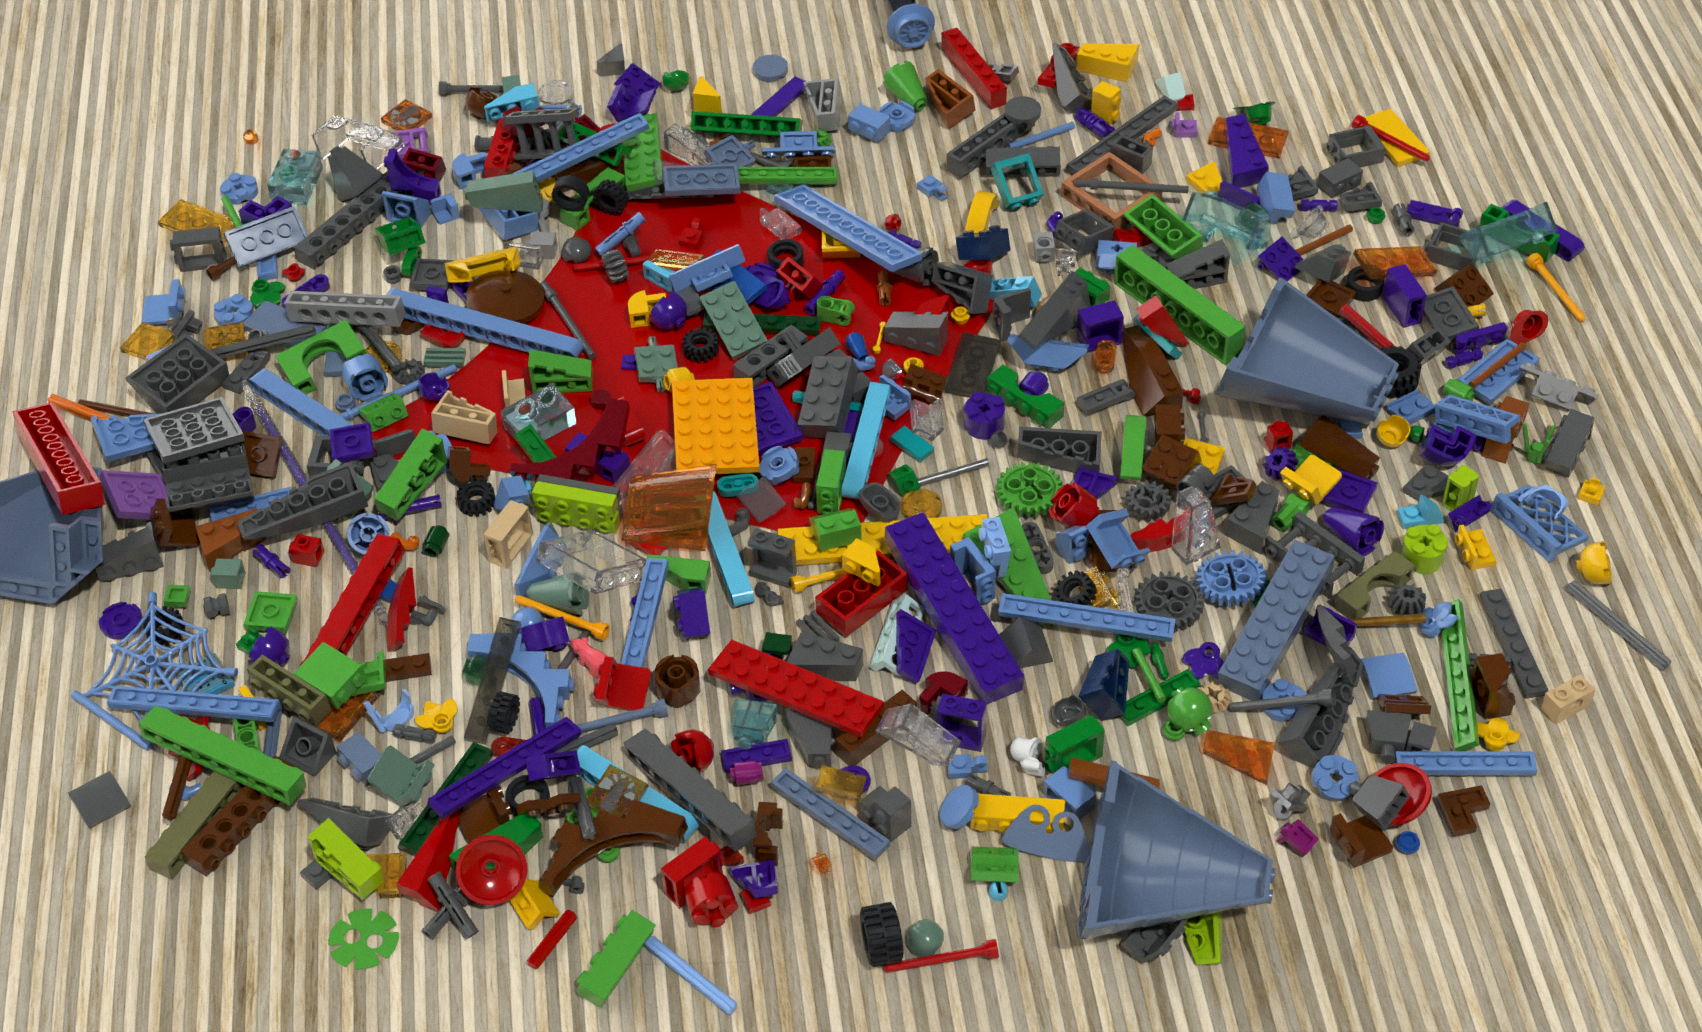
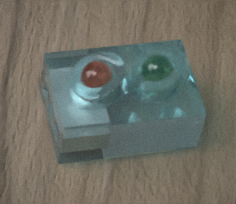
M283 149L267 184L271 201L279 196L293 204H308L323 169L319 151Z
M553 384L501 410L503 426L512 437L531 424L540 437L546 440L576 424L574 406Z

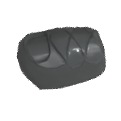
M870 483L860 490L859 500L872 518L877 522L883 523L897 520L900 511V501L890 490L879 483Z

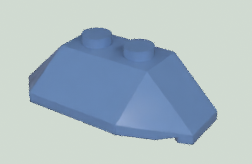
M1010 334L1008 337V343L1023 362L1030 364L1032 368L1046 366L1050 367V370L1061 371V369H1065L1084 355L1089 349V344L1051 339L1047 343L1032 349L1018 337L1019 335Z
M550 522L544 525L521 569L519 577L514 583L516 595L526 597L527 589L532 583L557 577L560 565L564 564L566 560L563 542Z

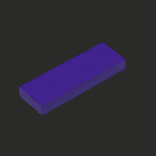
M788 739L721 750L725 773H729L730 768H734V763L755 760L756 762H761L762 766L792 761Z

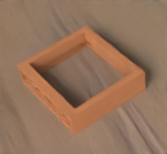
M1110 152L1064 180L1061 185V197L1081 211L1089 209L1113 224L1117 229H1121L1131 223L1123 214L1153 194L1162 201V192L1141 191L1145 195L1116 213L1080 187H1075V179L1090 180L1108 169L1126 182L1156 184Z

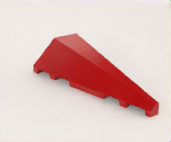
M461 808L439 820L397 882L398 892L419 900L421 906L435 912L442 908V903L438 901L439 896L430 882H428V879L434 874L441 872L447 882L451 865L449 855L454 850Z

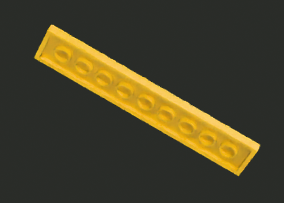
M987 514L927 519L950 554V545L963 540V533L981 525L983 519H987ZM901 520L889 523H860L861 541L873 546L875 552L879 550L889 559H893L892 553L884 542L885 527ZM812 527L778 529V535L795 540L796 565L842 562V554L850 546L846 545L820 551Z

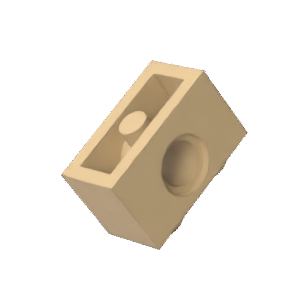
M1580 674L1546 692L1541 710L1556 725L1589 707L1595 688Z

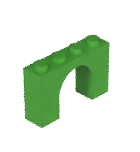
M345 319L275 355L290 384L301 392L308 394L317 389L308 372V366L316 356L325 352H337L343 355L347 361L367 353Z

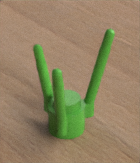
M1523 424L1524 452L1528 453L1527 459L1531 463L1540 464L1543 462L1550 439L1556 428L1555 425L1551 426L1543 444L1541 442H1534L1532 445H1529L1527 424Z

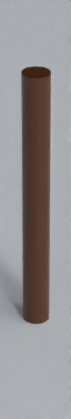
M79 399L78 401L79 404L94 410L124 416L154 414Z

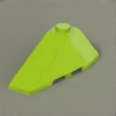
M1223 911L1187 918V923L1183 927L1186 929L1184 932L1196 964L1198 966L1222 964Z

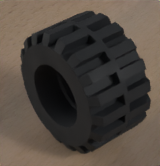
M1391 345L1390 347H1382L1381 351L1399 364L1396 370L1399 375L1395 383L1392 384L1393 387L1388 396L1390 398H1400L1415 391L1422 368L1420 358H1417L1416 353H1411L1410 349H1404L1402 346L1395 347V345Z
M886 902L862 907L860 911V925L869 963L872 967L902 962L904 955L903 939L898 915L893 904Z

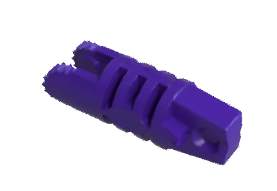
M1084 108L1077 109L1075 119L1094 134L1104 138L1115 131L1114 127L1093 112Z

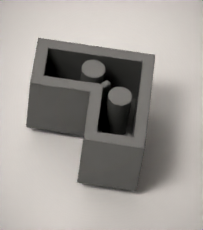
M878 786L859 801V814L866 823L873 825L876 831L889 839L890 842L912 826L911 799L896 786L888 792L881 786Z

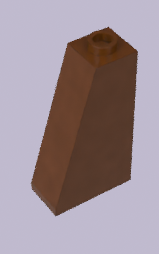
M615 149L608 152L611 160H614L617 153ZM592 156L552 175L551 178L557 180L561 176L571 175L582 179L588 184L608 167L621 173L623 159L621 157L618 166H615L596 156ZM564 188V189H560V190H561L562 192H565V191H568V190H571V189Z
M1321 416L1307 429L1300 444L1301 447L1341 469L1366 479L1370 476L1374 477L1380 467L1377 465L1380 459L1379 456L1325 416Z

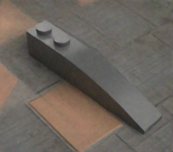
M1072 270L1018 337L1032 349L1047 343L1050 339L1057 338L1058 335L1068 332L1071 328L1077 327L1078 309L1091 306L1088 284L1083 280L1082 276Z
M351 462L305 480L306 483L299 488L294 487L290 489L289 494L281 499L277 497L271 501L268 507L264 509L259 508L238 521L237 524L243 539L270 537L310 528L368 507L363 489Z
M1349 647L1355 673L1347 677L1334 662L1308 694H1318L1323 689L1333 688L1336 695V705L1325 707L1319 703L1301 705L1278 742L1291 759L1312 768L1324 756L1334 755L1343 739L1344 733L1342 728L1343 724L1348 721V706L1353 703V689L1358 685L1364 664L1351 647Z

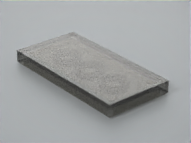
M963 332L944 393L969 398L974 392L986 393L987 377L993 372L1002 340Z

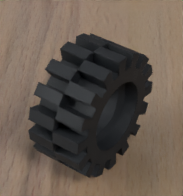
M610 179L603 180L592 195L594 196L593 201H595V205H599L600 210L604 209V213L609 212V215H613V213L615 215L620 214L629 200L628 191H625L626 188L624 186L621 188L619 182L615 184V180L611 182Z
M697 327L696 331L693 328L691 333L687 331L686 336H683L684 355L688 360L691 359V362L697 360L698 363H701V360H704V363H706L708 359L713 360V356L716 357L718 355V336L715 332L713 333L712 329L707 331L706 327L703 330ZM697 344H707L705 346H695Z
M477 478L476 482L470 479V483L466 481L463 483L464 487L459 486L457 500L460 511H463V514L467 515L468 513L469 517H473V514H475L476 517H479L481 513L484 516L486 511L489 513L492 511L495 493L490 482L487 483V480L484 479L481 482ZM474 496H483L478 500H470Z
M1076 570L1073 574L1070 571L1068 572V577L1062 576L1063 581L1058 580L1057 584L1059 586H1055V596L1059 602L1086 606L1088 604L1090 606L1093 605L1091 600H1096L1097 598L1094 595L1097 594L1096 585L1084 572L1081 571L1080 573ZM1083 586L1079 595L1069 597L1074 588Z
M166 606L162 607V610L183 621L179 610H174L171 606L169 609ZM156 610V617L185 632V625L168 618ZM150 616L143 623L144 630L150 621ZM155 620V631L175 640L182 639L181 635L183 634L169 628L157 629L162 624ZM150 628L146 633L147 639L151 636ZM155 635L157 643L162 646L165 644L166 647L170 646V641Z
M503 691L496 693V696L493 697V702L490 704L491 709L488 711L490 713L487 717L489 730L504 734L512 732L513 726L515 727L516 725L515 721L518 720L517 714L520 712V708H518L520 706V698L518 695Z

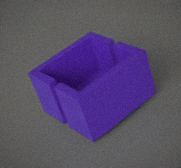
M1116 301L1078 309L1076 338L1080 344H1089V349L1086 353L1122 344L1123 332L1121 329H1123L1124 316Z

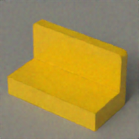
M526 879L521 890L509 900L527 929L534 930L544 916L557 917L560 914L549 895L545 894L542 884L538 880Z

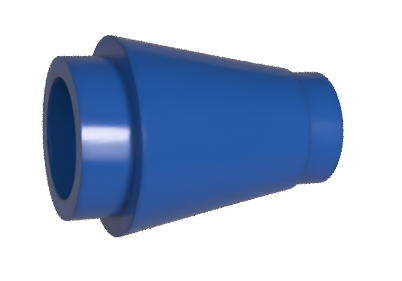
M858 332L846 337V347L857 360L865 361L868 352L864 337Z

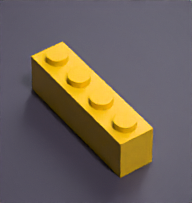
M978 794L979 804L972 811L975 814L971 819L970 829L982 832L1000 831L1005 833L1016 817L1027 807L1041 805L1050 814V822L1046 827V832L1051 834L1054 831L1052 824L1055 816L1065 811V800ZM1039 810L1031 812V823L1034 825L1042 824L1044 814ZM1064 817L1059 820V828L1062 831L1064 829Z

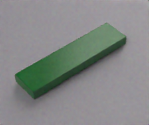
M1187 669L1159 684L1166 696L1164 702L1159 703L1150 688L1127 700L1125 714L1119 717L1128 727L1166 707L1169 700L1173 698L1171 693L1180 687H1183L1184 690L1188 687L1198 688L1201 687V683Z

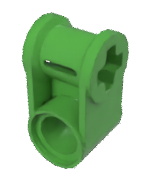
M822 296L817 300V317H821L822 322L835 323L841 326L850 324L851 314L855 310V305L851 301L831 298L829 296Z

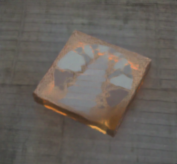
M404 99L383 115L381 122L397 131L415 129L432 118V113Z
M610 764L587 798L588 804L598 811L624 818L626 809L631 807L634 800L640 801L649 785Z

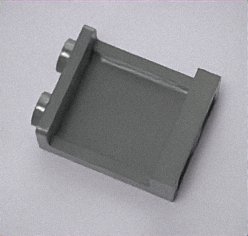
M755 528L747 542L748 546L752 547L754 551V563L749 570V575L789 588L791 585L790 577L797 574L795 540Z

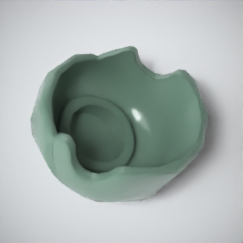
M929 919L915 922L910 927L907 935L908 949L919 957L934 955L936 950L942 947V942L944 941V932L938 923Z

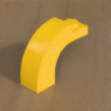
M979 190L975 194L969 210L965 231L974 230V233H979L981 230H988L991 214L995 208L999 207L1000 200H996L997 193Z

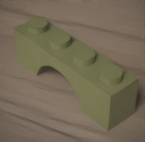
M1396 550L1390 555H1385L1377 565L1369 567L1360 578L1356 577L1348 587L1342 588L1337 592L1334 609L1349 619L1362 618L1369 612L1371 597L1368 592L1378 587L1394 588L1397 584L1402 586L1404 582L1407 583L1412 579L1415 565Z

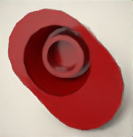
M1540 310L1521 311L1512 322L1511 341L1518 345L1521 342L1527 343L1541 336L1548 326V315Z

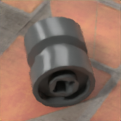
M1199 464L1194 466L1188 475H1185L1176 484V489L1183 500L1193 504L1215 485L1216 480L1213 473L1207 467Z

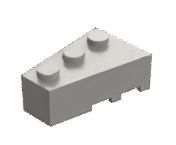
M839 79L803 82L808 101L820 130H839L842 105V91Z

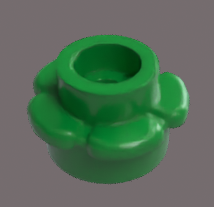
M1379 207L1371 208L1367 212L1368 221L1372 224H1380L1386 217L1384 210Z

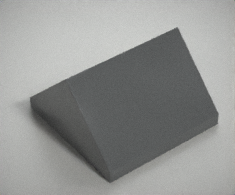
M1019 617L999 634L1020 669L1053 662L1040 625Z
M293 716L279 758L316 776L336 754L332 736L330 733L299 717Z

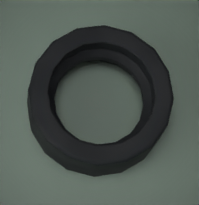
M561 176L554 185L552 199L557 206L564 210L578 211L585 207L590 194L589 187L586 182L576 176ZM560 189H572L580 195V198L568 197Z
M782 239L773 242L767 250L768 265L772 266L775 272L785 261L775 257L783 253L795 255L792 260L802 267L804 263L803 247L798 242Z
M1354 267L1349 271L1346 287L1357 292L1356 300L1372 301L1380 297L1383 292L1384 275L1375 267ZM1368 280L1373 282L1375 286L1363 287L1356 284L1355 281Z
M522 775L515 778L508 785L506 801L509 803L514 816L520 815L517 814L516 805L518 803L515 802V797L520 792L533 789L541 792L539 800L550 798L549 788L545 780L529 781L528 775Z

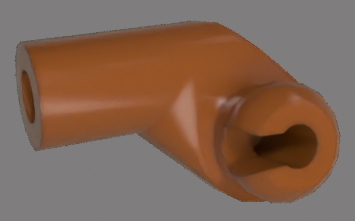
M805 482L802 484L801 498H794L795 509L801 508L802 510L806 508L812 494L810 483Z

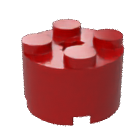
M1072 482V485L1068 483L1063 485L1052 498L1054 502L1053 508H1049L1050 516L1066 528L1086 526L1092 518L1098 515L1100 510L1097 506V498L1075 482Z
M721 873L706 874L707 878L700 880L697 877L690 881L684 889V895L693 923L711 925L716 928L722 926L725 923V919L729 918L738 909V904L727 877Z

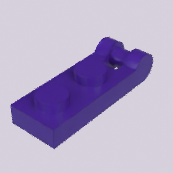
M1411 200L1407 209L1411 219L1440 225L1442 222L1458 227L1463 215V211L1460 208L1449 209Z
M1505 322L1461 333L1457 335L1456 344H1454L1452 351L1456 355L1467 350L1504 341L1508 327Z

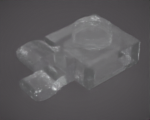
M411 803L407 807H400L385 820L396 839L404 837L415 822L414 819L424 810L421 803H418L416 806Z

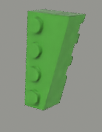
M423 428L421 429L382 488L377 492L374 499L378 511L397 521L448 463L442 438Z

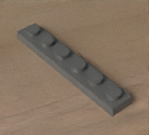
M1502 588L1482 591L1480 593V600L1505 655L1511 657V668L1525 699L1545 696V693L1548 692L1547 685Z

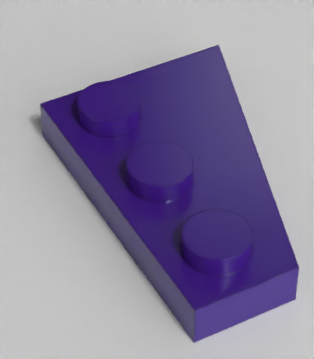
M900 609L896 612L897 674L916 684L921 679L937 630Z

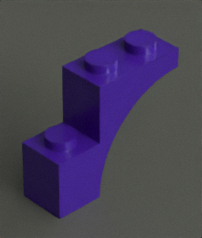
M389 149L388 155L384 157V167H387V181L390 182L391 189L412 190L413 197L427 199L429 205H431L430 201L432 199L441 197L442 192L439 179L425 177L416 173L402 161L397 149Z

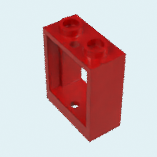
M704 836L661 868L664 894L679 909L686 904L684 889L690 881L697 877L700 880L707 878L706 874L708 873L723 874V863L720 856L721 849L717 843L711 842Z

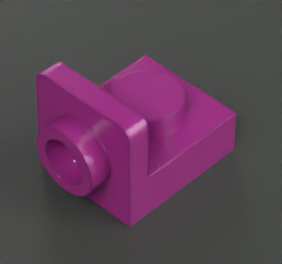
M1298 819L1291 824L1289 822L1284 824L1279 830L1281 835L1276 841L1279 844L1286 841L1303 857L1311 850L1319 838Z

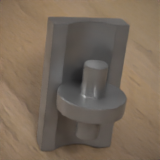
M189 309L183 319L177 316V318L170 317L167 320L168 332L172 333L174 337L173 342L185 333L189 336L192 335L194 338V334L189 333V330L195 333L200 332L202 321L194 317V311Z
M1288 783L1283 791L1275 789L1271 794L1274 798L1280 799L1275 803L1273 809L1274 814L1279 819L1290 818L1294 811L1305 813L1309 808L1304 802L1311 794L1301 785L1295 786L1292 783Z

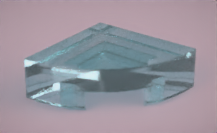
M890 358L882 367V375L889 379H894L898 373L902 374V369Z

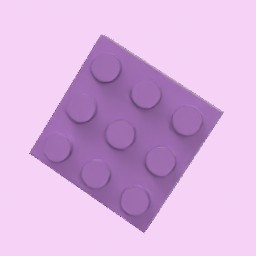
M102 470L99 475L117 518L151 519L150 509L154 507L156 498L165 499L167 505V488L160 474Z

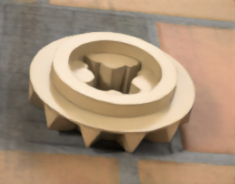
M1214 682L1211 684L1204 683L1202 687L1197 688L1202 690L1208 697L1209 693H1212L1214 696L1217 695V700L1213 697L1209 698L1212 703V713L1222 712L1228 708L1231 696L1229 689H1225L1222 684L1216 685Z

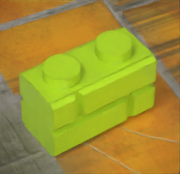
M1466 465L1460 466L1448 476L1442 505L1449 511H1453L1474 498L1479 474Z

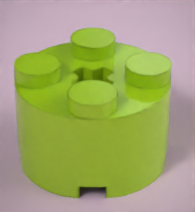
M1435 524L1409 527L1404 537L1401 555L1415 565V572L1420 574L1434 573L1443 565L1448 546L1447 537L1441 531V528Z

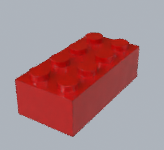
M879 550L876 551L880 568L881 584L879 586L867 583L854 574L846 573L815 596L816 613L845 637L908 590V573Z

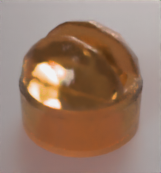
M247 129L243 133V139L246 144L252 145L258 142L259 138L255 130Z

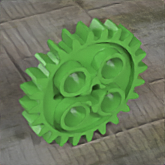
M1031 461L1026 466L1023 462H1021L1020 467L1013 464V469L1007 467L1006 473L1001 472L1000 478H997L996 498L999 499L1000 505L1004 504V510L1014 507L1015 511L1019 512V517L1024 513L1027 518H1030L1031 514L1038 518V513L1041 512L1045 516L1046 510L1049 511L1050 507L1053 508L1054 502L1052 498L1062 487L1063 481L1059 480V474L1054 475V469L1048 471V465L1041 468L1039 462L1036 466H1033Z

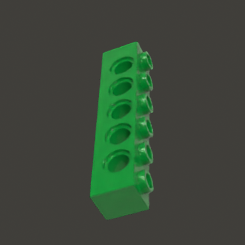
M692 111L690 129L698 132L780 137V132L802 131L803 120L789 117Z

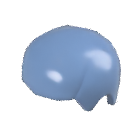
M523 607L512 616L510 620L511 630L515 634H522L520 627L543 622L545 619L535 608Z

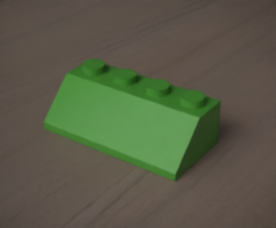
M1153 194L1123 214L1128 221L1172 258L1179 259L1203 248L1202 235Z

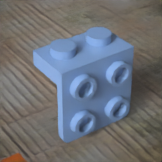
M180 279L171 281L170 294L149 295L145 297L142 314L143 325L167 324V320L170 317H182L186 290L185 287L181 286Z

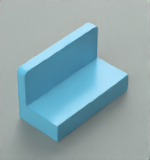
M649 260L643 263L645 279L668 292L674 290L669 274L675 271L660 263L656 265Z

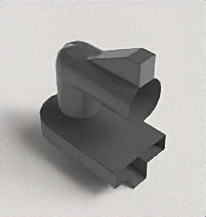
M425 595L423 597L420 596L418 598L419 603L423 608L429 609L426 615L414 610L410 616L411 625L424 624L429 626L434 622L438 615L437 613L444 614L446 609L439 603L431 601Z

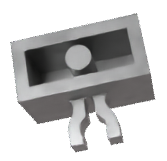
M1121 134L1111 144V153L1141 174L1152 165L1153 147L1149 146V141L1141 143L1139 137L1134 140Z

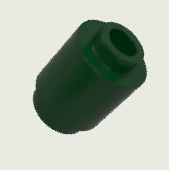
M440 525L430 527L422 544V550L426 555L437 557L442 553L450 536L445 527Z

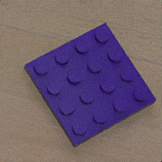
M768 382L753 387L758 455L764 454L767 450L776 446L785 447L802 441L803 434L773 383Z

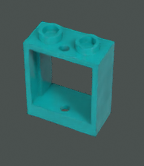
M1029 153L995 162L991 167V172L1005 210H1017L1022 205L1028 203L1029 205H1035L1040 202L1039 200L1044 193ZM1025 167L1034 192L1012 198L1003 173Z

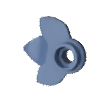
M1442 602L1437 604L1434 609L1428 607L1423 610L1421 614H1425L1426 622H1422L1420 625V630L1427 637H1434L1443 628H1448L1457 621L1458 616L1450 614L1452 609L1451 602Z

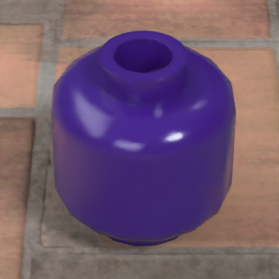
M1040 371L1027 373L1019 384V389L1022 392L1035 396L1044 395L1049 388L1048 378Z

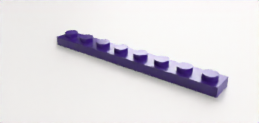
M566 716L428 798L427 805L443 819L527 768V758L555 752L580 737L582 730Z

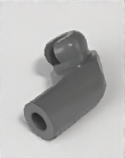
M746 508L738 509L736 512V523L728 526L732 536L748 528L750 514Z

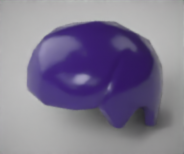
M436 372L425 373L419 378L420 394L427 400L439 401L447 390L450 391V385L446 377L440 379Z

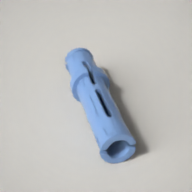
M637 212L630 220L624 221L619 229L596 246L595 249L601 256L607 253L628 235H632L634 230L646 222L645 218L640 212Z

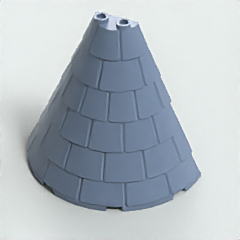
M1111 760L1090 841V845H1093V847L1090 848L1084 872L1079 905V938L1089 939L1169 921L1175 922L1203 914L1209 915L1233 908L1240 909L1265 903L1271 904L1273 890L1270 889V883H1273L1275 877L1272 859L1247 845L1221 826H1217L1195 810H1189L1142 777L1135 776L1119 765L1117 761Z

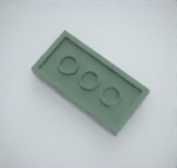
M735 281L700 296L702 305L733 361L749 354L767 341Z

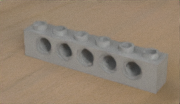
M290 291L284 303L289 320L295 322L337 324L346 319L349 324L400 327L406 315L401 296Z

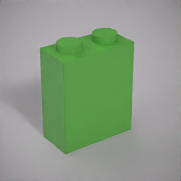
M324 642L293 673L326 694L329 704L337 709L348 701L351 694L367 678L361 664Z

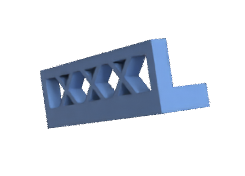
M1450 394L1435 404L1436 423L1452 428L1460 426L1475 435L1505 444L1511 441V427L1520 421V415Z

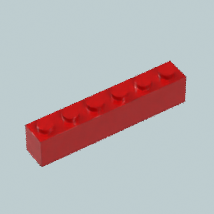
M956 27L941 32L942 51L990 109L1006 105L1007 87L961 31Z

